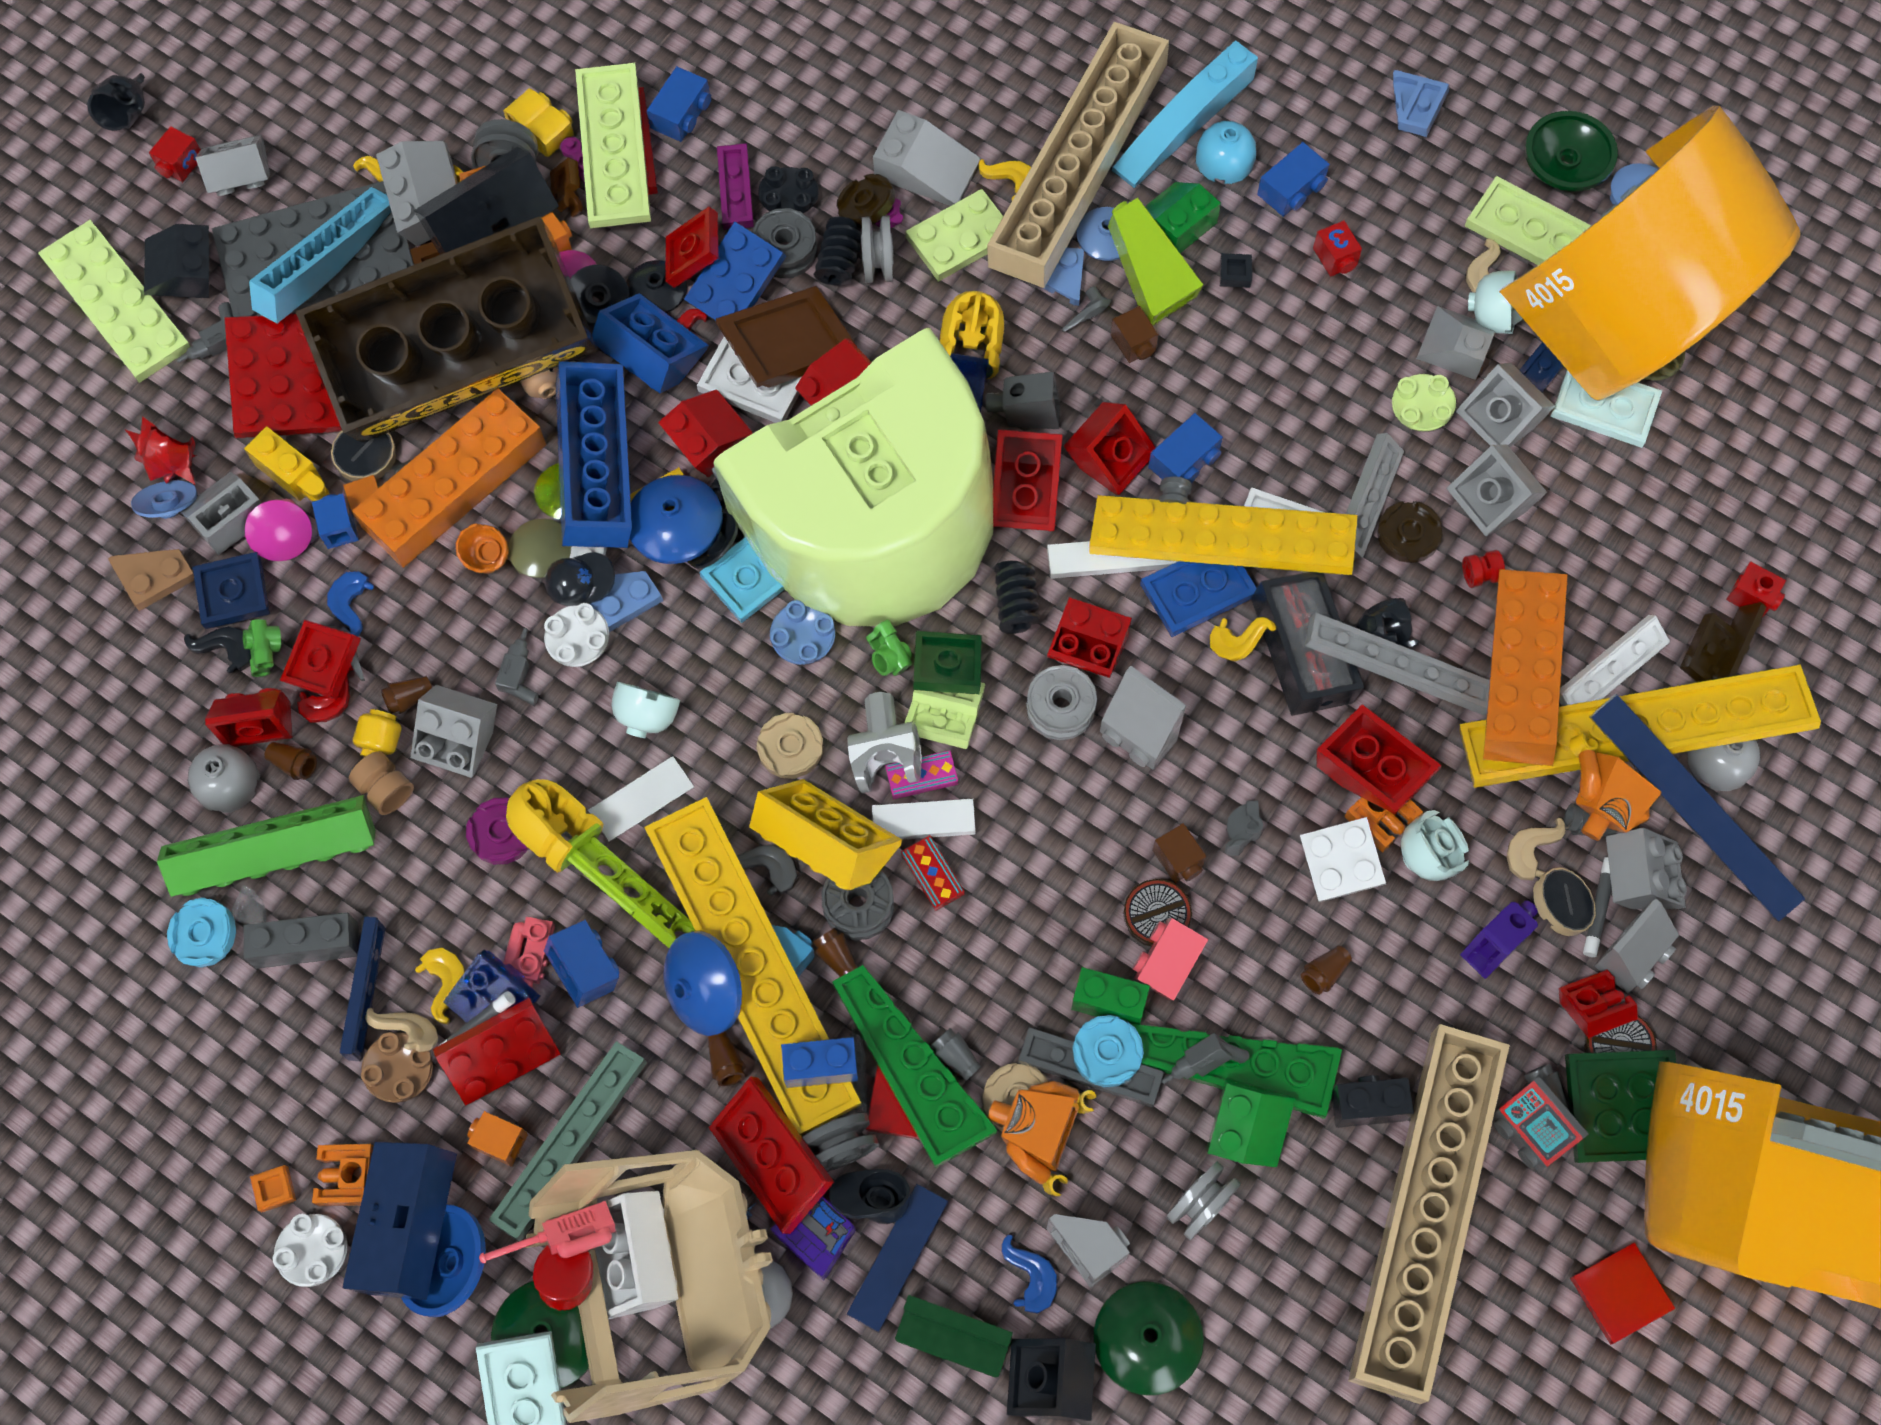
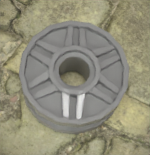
M882 216L880 230L873 231L870 217H862L861 244L865 283H873L875 268H882L885 282H893L892 265L894 260L890 216Z
M1066 665L1048 667L1038 673L1030 683L1026 703L1028 719L1035 730L1047 738L1056 740L1073 739L1084 733L1093 721L1097 703L1096 689L1088 675L1078 668ZM1057 698H1065L1069 701L1070 705L1061 708L1057 707L1053 701Z
M1218 1161L1193 1183L1166 1216L1172 1224L1179 1221L1186 1214L1192 1219L1184 1232V1235L1190 1241L1204 1226L1206 1227L1242 1184L1236 1178L1231 1179L1222 1187L1216 1183L1224 1169Z

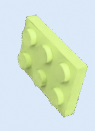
M980 189L906 230V239L939 282L988 254L987 244L1001 222L1003 215L984 190Z

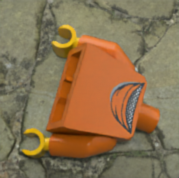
M1584 733L1571 738L1569 742L1570 749L1578 756L1581 769L1580 787L1576 804L1590 815L1581 832L1593 840L1600 841L1607 828L1627 833L1648 821L1650 818V807L1662 792L1619 757L1595 753L1594 750L1598 748V742L1594 738L1586 740Z
M1048 1081L1032 1085L1027 1090H1018L1012 1105L994 1100L988 1114L990 1121L1004 1125L1001 1137L1007 1145V1154L1020 1171L1037 1183L1043 1184L1044 1191L1053 1196H1061L1060 1193L1054 1191L1053 1182L1058 1179L1061 1183L1068 1184V1180L1063 1175L1051 1174V1170L1057 1171L1077 1113L1086 1114L1094 1111L1093 1108L1086 1107L1084 1097L1087 1099L1096 1098V1094L1092 1090L1079 1093L1076 1088L1057 1081Z

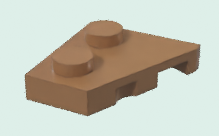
M179 549L117 555L108 558L134 606L139 611L194 581L193 570Z

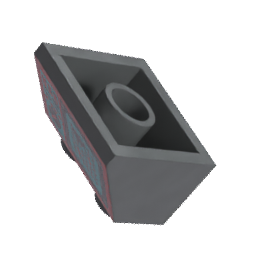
M1540 1076L1494 1112L1493 1119L1495 1122L1493 1124L1497 1132L1504 1139H1510L1519 1149L1518 1155L1523 1163L1531 1169L1535 1168L1538 1173L1589 1135Z

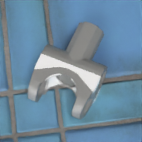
M885 692L869 694L864 699L868 731L852 734L847 738L849 760L860 792H871L872 783H874L877 771L889 763H900L904 767L909 783L920 781L922 755L919 734L914 721L897 725L894 696Z

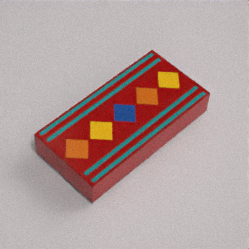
M930 835L901 851L902 858L935 911L965 895L964 889Z

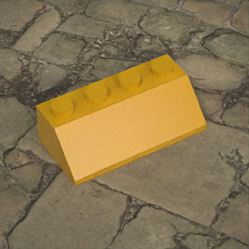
M804 779L758 791L749 828L759 833L764 840L778 845L789 856L803 861L810 866L811 870L823 874L834 881L836 886L845 890H852L871 883L901 846L902 839Z

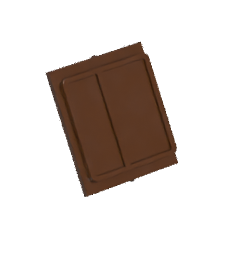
M817 286L716 318L717 326L757 388L760 386L773 387L802 377L811 363L845 338H849L855 344Z

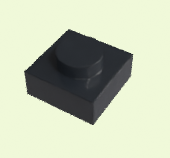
M1221 253L1220 287L1250 288L1252 283V254Z

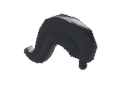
M227 626L216 629L197 640H192L190 634L184 636L186 646L196 654L225 648L228 653L227 659L232 663L227 668L228 673H233L237 668L242 671L250 666L251 652L250 649H244L243 631L241 629Z

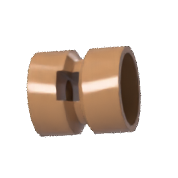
M381 751L373 752L364 757L355 765L349 775V782L360 794L368 793L367 801L381 815L390 814L400 808L409 799L414 790V785L399 770L395 771L394 763Z

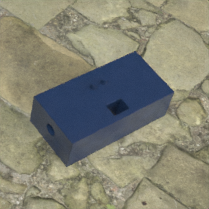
M374 1143L343 1289L372 1296L427 1300L457 1153L430 1144Z

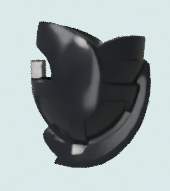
M140 73L131 79L125 76L112 75L97 84L91 90L92 93L87 102L91 118L99 126L107 130L129 129L138 119L145 105L141 87L145 76Z
M1404 598L1388 599L1373 605L1362 614L1357 624L1352 626L1409 649L1419 646L1417 639L1410 640L1412 635V618Z

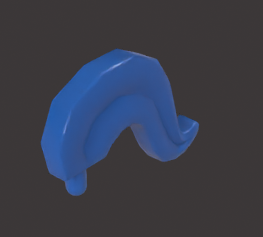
M359 571L344 573L334 581L327 593V605L333 615L350 628V634L357 637L362 632L363 624L350 607V603L356 596L361 595L365 588L369 590L374 589V585L368 583L369 578Z
M1008 1234L1002 1243L1004 1259L1010 1264L1026 1271L1030 1276L1029 1286L1024 1291V1299L1014 1300V1305L1016 1307L1025 1306V1312L1038 1314L1048 1309L1053 1302L1057 1292V1274L1050 1261L1042 1256L1014 1248L1011 1245L1013 1236Z

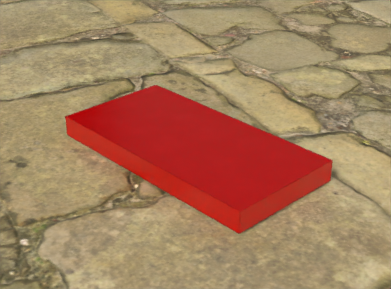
M750 1076L708 1127L782 1234H791L834 1183L833 1179L758 1077Z

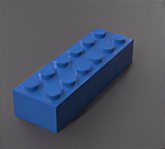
M559 361L556 377L562 546L628 548L632 521L623 364Z

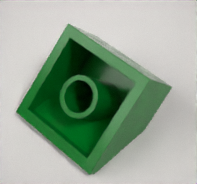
M1175 182L1148 203L1145 208L1178 252L1181 253L1217 224L1221 202L1200 183Z
M1226 1078L1207 1145L1208 1154L1242 1164L1277 1167L1296 1098Z

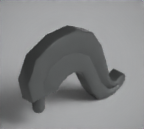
M765 845L736 855L743 869L764 866L769 870V880L773 886L767 891L768 895L771 896L777 891L783 894L793 888L797 879L794 861L784 849L775 845Z

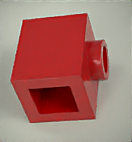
M1750 561L1739 575L1726 600L1738 607L1762 602L1766 605L1764 616L1769 609L1776 611L1781 604L1785 594L1780 591L1786 580Z

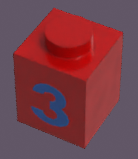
M170 126L149 151V154L156 164L154 167L157 172L166 178L173 177L183 183L198 165L195 157L201 149L195 138Z
M1345 220L1317 231L1313 250L1331 277L1338 273L1345 274L1352 271L1358 265L1362 247Z

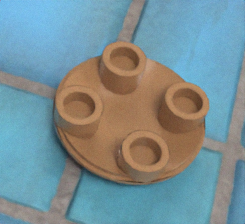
M384 1033L369 1047L363 1058L361 1079L369 1092L382 1101L390 1103L408 1101L420 1094L431 1079L433 1059L430 1051L406 1050L405 1045L409 1043L407 1033Z

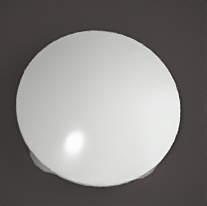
M582 603L577 606L565 607L545 621L544 642L550 656L562 665L580 667L590 664L599 658L607 647L609 640L608 624L603 615L593 609L590 604Z
M298 1214L293 1217L291 1222L280 1233L274 1249L273 1263L282 1277L294 1285L301 1287L320 1285L331 1279L340 1270L347 1254L345 1232L334 1219L326 1215Z

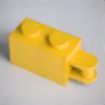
M267 426L244 448L258 469L298 501H301L306 496L313 502L322 499L326 495H330L313 463Z

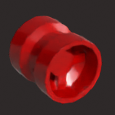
M1498 550L1488 551L1484 556L1480 557L1475 554L1465 556L1462 560L1464 578L1470 588L1482 586L1487 581L1497 583L1499 569L1505 570L1504 560Z

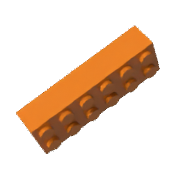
M497 388L354 508L352 512L361 528L404 568L547 445L541 428Z
M1499 569L1483 760L1553 766L1557 743L1567 574Z

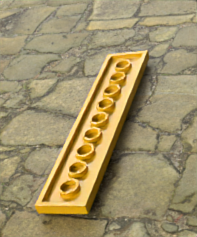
M1801 664L1619 696L1672 754L1819 729L1821 724ZM1610 698L1559 707L1557 743L1553 766L1483 760L1486 720L1460 724L1459 731L1474 788L1581 770L1579 758L1571 751L1569 745L1570 739L1581 733L1586 735V740L1594 738L1598 742V748L1594 750L1595 753L1619 757L1624 762H1628L1629 760L1589 718Z
M705 797L645 826L644 828L694 930L703 931L716 937L731 954L737 966L742 986V1003L738 1019L787 1118L800 1136L861 1106V1101L851 1082L786 1088L781 1044L829 1040L708 798Z

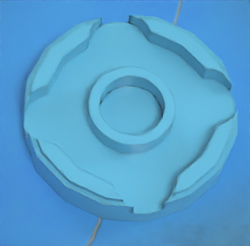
M206 898L190 900L182 905L184 907L178 913L175 912L170 919L167 930L168 946L171 952L183 964L201 968L215 965L226 957L234 944L236 936L235 919L229 908L219 901Z
M1112 1015L1097 1016L1086 1022L1076 1034L1072 1048L1074 1064L1079 1073L1090 1083L1102 1087L1120 1086L1131 1080L1139 1070L1144 1054L1142 1039L1136 1028L1129 1022H1125L1119 1019V1017Z

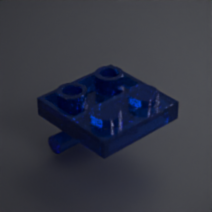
M484 949L477 954L443 1003L467 1023L506 991L511 992L515 997V1003L509 1008L530 998L534 1005L541 995L524 981L525 976L510 963L504 964L490 950L486 951Z

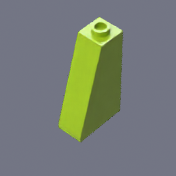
M1137 197L1129 203L1127 201L1121 202L1112 210V217L1108 228L1137 305L1141 307L1151 324L1155 325L1195 299L1202 289L1203 283Z

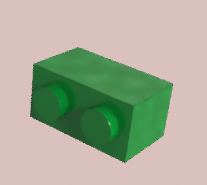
M1082 967L1071 1010L1095 1017L1112 1015L1130 1024L1140 1025L1150 986Z

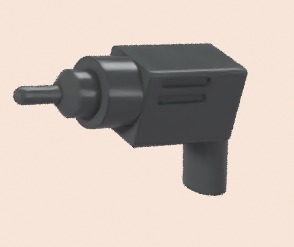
M224 302L218 307L221 321L198 332L201 338L192 342L193 346L187 348V354L176 359L178 363L188 358L196 359L200 357L203 359L210 354L215 356L227 350L224 317H233L229 302Z
M524 628L521 637L515 640L514 644L509 646L508 652L505 653L495 685L498 691L509 693L532 706H536L538 693L523 686L530 666L527 661L529 653L527 649L528 644L525 641L528 629Z
M1213 1033L1184 1051L1185 1056L1176 1061V1065L1172 1067L1171 1074L1163 1078L1161 1082L1165 1084L1173 1078L1180 1080L1185 1077L1189 1079L1197 1073L1203 1077L1228 1060L1238 1063L1246 1062L1249 1058V1052L1226 1043L1220 1036Z

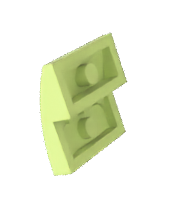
M981 682L980 694L914 690L905 723L914 721L920 738L967 749L979 712L985 683Z

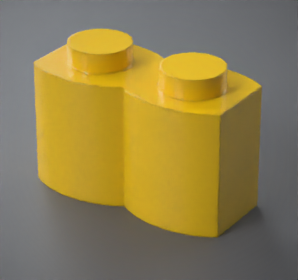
M529 88L503 110L507 120L518 122L530 129L537 139L538 151L546 157L551 156L559 149L561 142L565 138L574 135L571 117L563 109L557 110L553 107L549 98L542 92L537 93Z

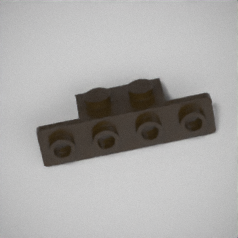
M1758 602L1739 607L1731 626L1714 612L1704 614L1680 665V669L1697 683L1737 676L1740 664L1750 649V642L1755 631L1761 625L1766 605Z

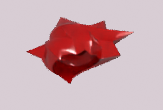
M143 416L141 434L125 430L137 449L134 458L136 461L143 463L150 481L163 477L167 484L175 475H178L195 485L191 469L192 458L197 456L193 454L196 445L193 436L189 442L182 443L158 429Z

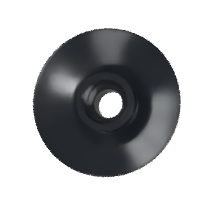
M652 260L637 266L630 273L626 281L629 297L640 293L665 313L676 309L683 302L687 293L686 280L675 288L666 282V261ZM653 281H659L656 284H651Z
M605 265L586 266L578 270L570 279L586 321L590 324L596 323L600 310L629 298V290L625 279L619 272ZM595 295H601L604 300L596 303L592 298Z
M723 513L722 528L714 544L702 555L687 561L692 567L697 569L708 567L717 562L731 548L738 532V523L731 514Z

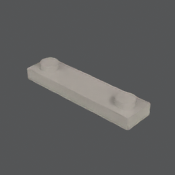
M1388 433L1376 435L1346 514L1358 515L1354 558H1363L1404 453V450Z

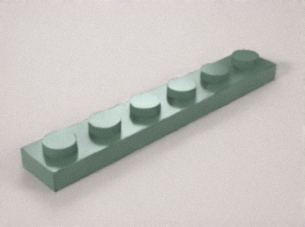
M617 1041L614 1043L489 1218L493 1225L517 1241H522L535 1222V1218L531 1219L529 1217L530 1201L565 1164L577 1163L647 1064L643 1057Z

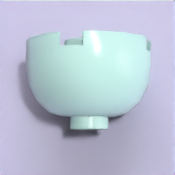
M1496 271L1485 275L1478 282L1476 292L1469 293L1468 311H1474L1478 324L1494 330L1498 334H1513L1514 325L1511 324L1513 307L1499 291L1517 279L1516 271Z
M617 682L612 698V710L617 721L628 727L627 734L646 738L647 733H659L669 727L677 714L680 700L655 691Z
M1436 810L1426 811L1415 818L1405 828L1401 838V851L1405 865L1416 875L1429 881L1451 878L1462 872L1469 864V860L1464 862V853L1469 850L1462 832L1450 818L1442 820L1440 817L1435 816L1440 813Z

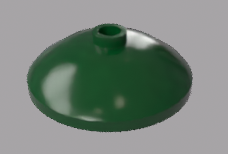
M1559 111L1542 117L1532 126L1525 142V157L1533 173L1546 184L1566 191H1583L1600 185L1610 176L1617 162L1618 148L1611 131L1598 119L1582 112Z
M531 1281L512 1292L502 1303L493 1321L491 1341L536 1334L540 1326H546L548 1332L552 1331L560 1387L563 1389L578 1381L589 1370L579 1308L576 1306L570 1310L559 1311L549 1307L541 1299L538 1290L534 1286V1281Z
M1136 1282L1122 1287L1113 1293L1101 1307L1093 1331V1343L1096 1344L1095 1354L1103 1371L1119 1387L1138 1395H1162L1180 1387L1196 1370L1203 1352V1329L1196 1310L1180 1292L1157 1282ZM1145 1330H1154L1157 1334V1340L1153 1343L1147 1342L1143 1336Z

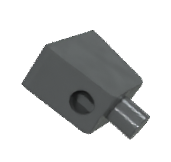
M1054 372L1006 377L1003 384V393L986 394L987 412H1004L1007 424L1010 427L1059 429L1060 398Z

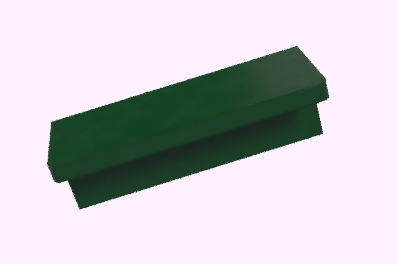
M908 1295L903 1308L904 1313L895 1336L896 1342L988 1376L999 1377L1013 1332Z

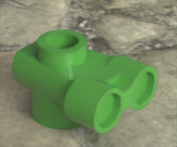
M262 619L252 620L248 630L243 631L244 649H250L251 652L250 667L252 676L263 677L269 675L270 668L274 666L272 652H279L281 648L279 626H267L266 620Z
M889 619L878 624L874 631L866 636V640L873 651H875L872 654V662L877 672L884 676L890 673L897 676L913 664L910 660L912 653L905 642H900L896 635L897 631Z

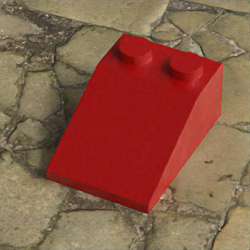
M998 429L993 487V527L1044 531L1055 530L1062 434Z
M1363 704L1317 748V768L1341 787L1393 814H1396L1441 769V764Z

